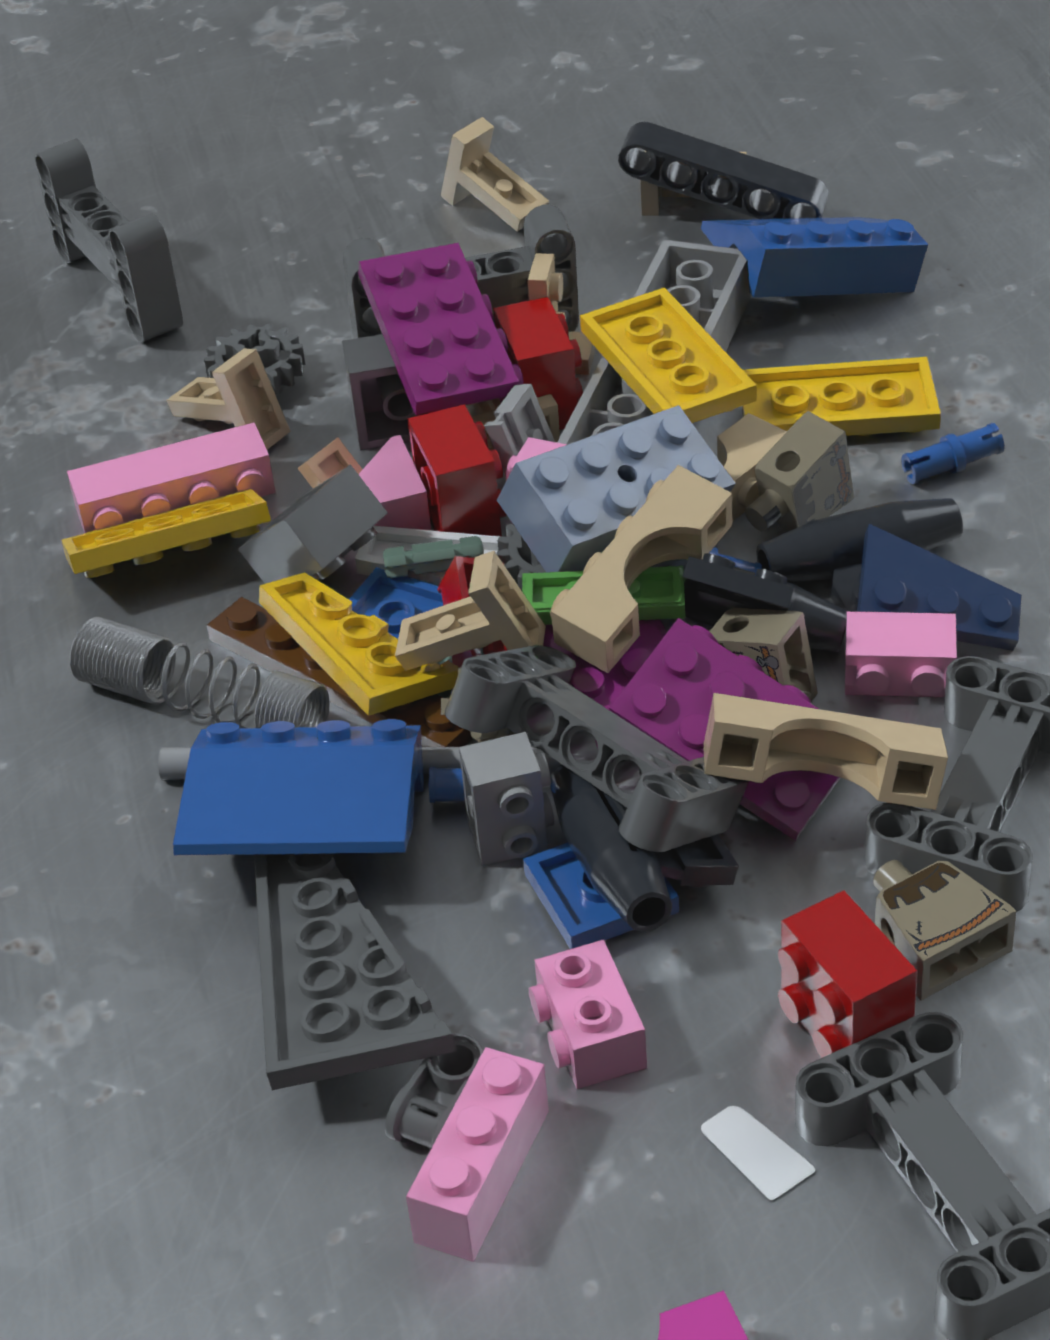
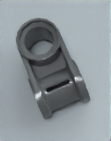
M453 1034L458 1052L429 1057L422 1061L407 1085L397 1093L390 1105L385 1122V1133L388 1138L395 1141H402L406 1138L430 1149L433 1147L483 1053L482 1047L477 1040L469 1035Z

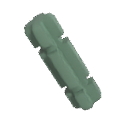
M471 536L459 538L460 543L453 544L452 539L414 544L411 545L412 550L404 551V546L387 548L383 552L385 573L388 578L392 579L408 576L407 571L415 570V575L447 571L455 556L475 558L484 554L483 544L480 537Z

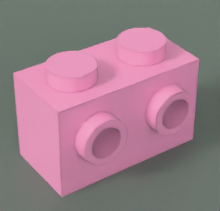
M604 940L535 959L537 985L528 989L532 1009L539 1023L548 1020L552 1031L548 1032L547 1035L554 1062L557 1068L568 1067L576 1089L647 1068L645 1028Z

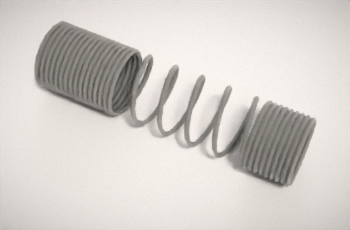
M97 616L87 620L80 627L70 651L72 674L78 681L151 704L166 702L173 711L181 712L189 708L196 718L206 719L213 716L217 723L232 722L238 724L239 728H245L239 720L247 714L254 703L260 685L259 668L256 664L251 663L241 672L234 689L232 703L235 719L223 721L216 715V712L224 706L235 685L237 667L233 657L227 656L220 661L212 676L213 656L208 649H203L196 654L190 664V650L185 642H180L174 646L168 637ZM179 647H183L186 652L184 670L174 689L167 695L166 689L175 669V651ZM206 654L209 657L207 677L197 696L190 702L189 688L191 675L200 656ZM228 661L232 664L231 681L225 696L214 709L213 693L215 682L223 664ZM255 669L256 681L253 693L242 713L238 715L237 701L242 680L248 670ZM280 671L272 672L263 683L257 700L254 717L255 728H261L264 724L276 721L291 722L295 725V728L317 727L318 724L328 719L330 707L328 690L323 684ZM186 677L185 699L187 705L182 707L175 706L169 699L178 691ZM210 682L209 707L211 712L206 714L198 713L192 706L202 697Z

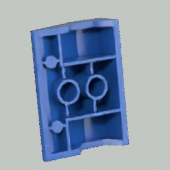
M843 217L702 221L701 230L713 246L738 248L748 261L749 291L753 298L914 292L928 248L927 242L914 229V226L901 219L883 220Z
M387 719L375 722L372 726L350 727V723L346 721L331 720L322 722L317 727L295 728V725L291 722L276 721L264 724L261 728H239V725L236 723L220 722L209 725L206 729H201L190 749L173 840L174 855L406 852L413 828L414 792L424 791L421 725L406 726V723L402 720Z

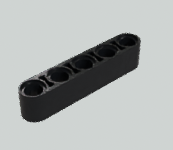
M639 122L630 128L618 156L620 168L625 174L633 178L756 219L823 218L829 192L827 186L813 176L650 122ZM637 148H641V149L645 150L646 152H642V151L638 150ZM678 162H683V163L687 164L688 166L682 165V164H680V163H678ZM760 189L767 190L770 193L763 192Z

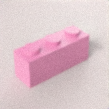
M485 1047L406 1195L414 1243L474 1262L549 1112L544 1064Z

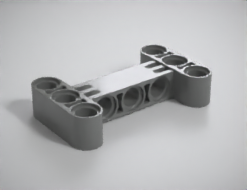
M77 138L36 153L35 164L51 233L62 260L68 264L87 257L121 292L127 322L133 335L140 343L182 327L183 316L165 230L157 216L152 213L130 222L96 188L89 156L83 144Z
M541 205L528 213L524 221L525 247L465 258L466 261H473L478 278L477 286L481 295H488L494 316V308L529 301L528 277L535 254H554L555 273H562L563 295L561 301H557L558 312H565L568 331L575 332L579 323L576 245L565 217L558 207ZM371 238L354 240L346 247L343 253L354 339L382 334L358 275L359 261L385 257L382 245Z
M533 645L470 657L463 661L444 712L447 719L463 729L477 733H488L505 728L510 729L516 734L526 732L532 745L627 807L619 826V832L631 844L647 851L665 852L725 832L730 828L750 781L704 774V757L690 761L685 760L569 685L576 663L567 654L551 647ZM639 767H640V769H641V771H642V775H641V776H640V774H639Z
M960 657L953 660L947 667L944 715L946 720L952 725L972 733L939 795L936 810L932 809L929 812L913 806L887 802L881 803L869 811L866 819L865 864L867 869L875 875L878 869L891 860H898L914 874L937 861H948L1007 902L1017 912L1028 903L1033 854L1030 847L1023 840L1000 833V830L1038 752L1042 751L1050 754V676L981 657Z
M927 1012L912 1017L803 1067L796 1077L795 1127L798 1134L805 1141L816 1146L839 1144L865 1131L869 1132L957 1251L956 1254L943 1261L937 1271L934 1321L939 1332L949 1340H986L1050 1308V1209L1039 1214L1033 1211L944 1095L955 1089L960 1081L963 1030L960 1024L951 1016L939 1012ZM1017 1269H1027L1032 1272H1022ZM961 1296H962V1297H970V1298H973V1299H975V1300H974V1301H964V1300H961V1299H959V1298H957V1297H961Z

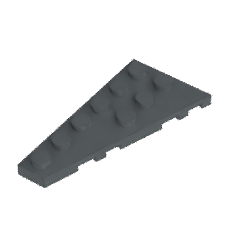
M331 853L254 854L266 1074L271 1090L458 1052L453 1033L444 1020L440 1021L432 1009L430 999L421 986L417 987L407 972L404 960L370 910L364 908L358 898L356 889L348 878H344L336 866Z

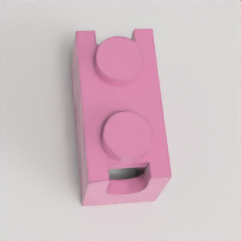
M847 612L845 695L945 697L947 667L953 660L957 659L956 614Z

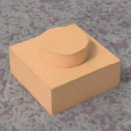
M338 437L297 468L312 488H315L350 464L358 474L363 470Z

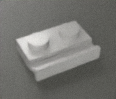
M531 384L514 385L494 412L496 419L485 424V429L493 448L499 454L505 476L510 458L513 455H518L528 437L555 442Z

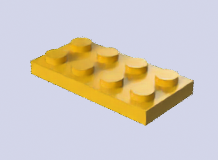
M665 287L580 315L581 332L653 414L679 405L689 420L695 423L757 401V385Z
M927 357L743 370L757 385V401L741 406L743 417L750 413L785 431H788L807 411L845 431L846 436H869L892 432L916 433L922 430L940 429L941 412Z
M252 489L65 538L61 542L73 573L84 572L85 578H93L114 571L113 564L133 559L136 565L145 564L163 558L162 551L182 546L183 551H193L211 545V537L229 532L231 538L255 534L260 531L259 524L270 522L271 518L267 502Z

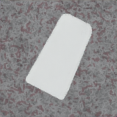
M729 1106L704 1122L701 1126L702 1133L769 1200L777 1199L815 1172V1167L740 1107Z

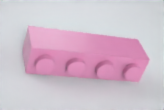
M255 423L67 471L76 511L84 533L252 489L260 497L276 493L270 457Z

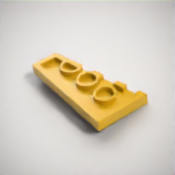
M307 573L260 585L259 603L368 716L454 688L458 677V666L447 660L440 665L438 663L425 664L405 671L395 657L398 639L388 633L389 624L375 615L367 616L352 611V601Z

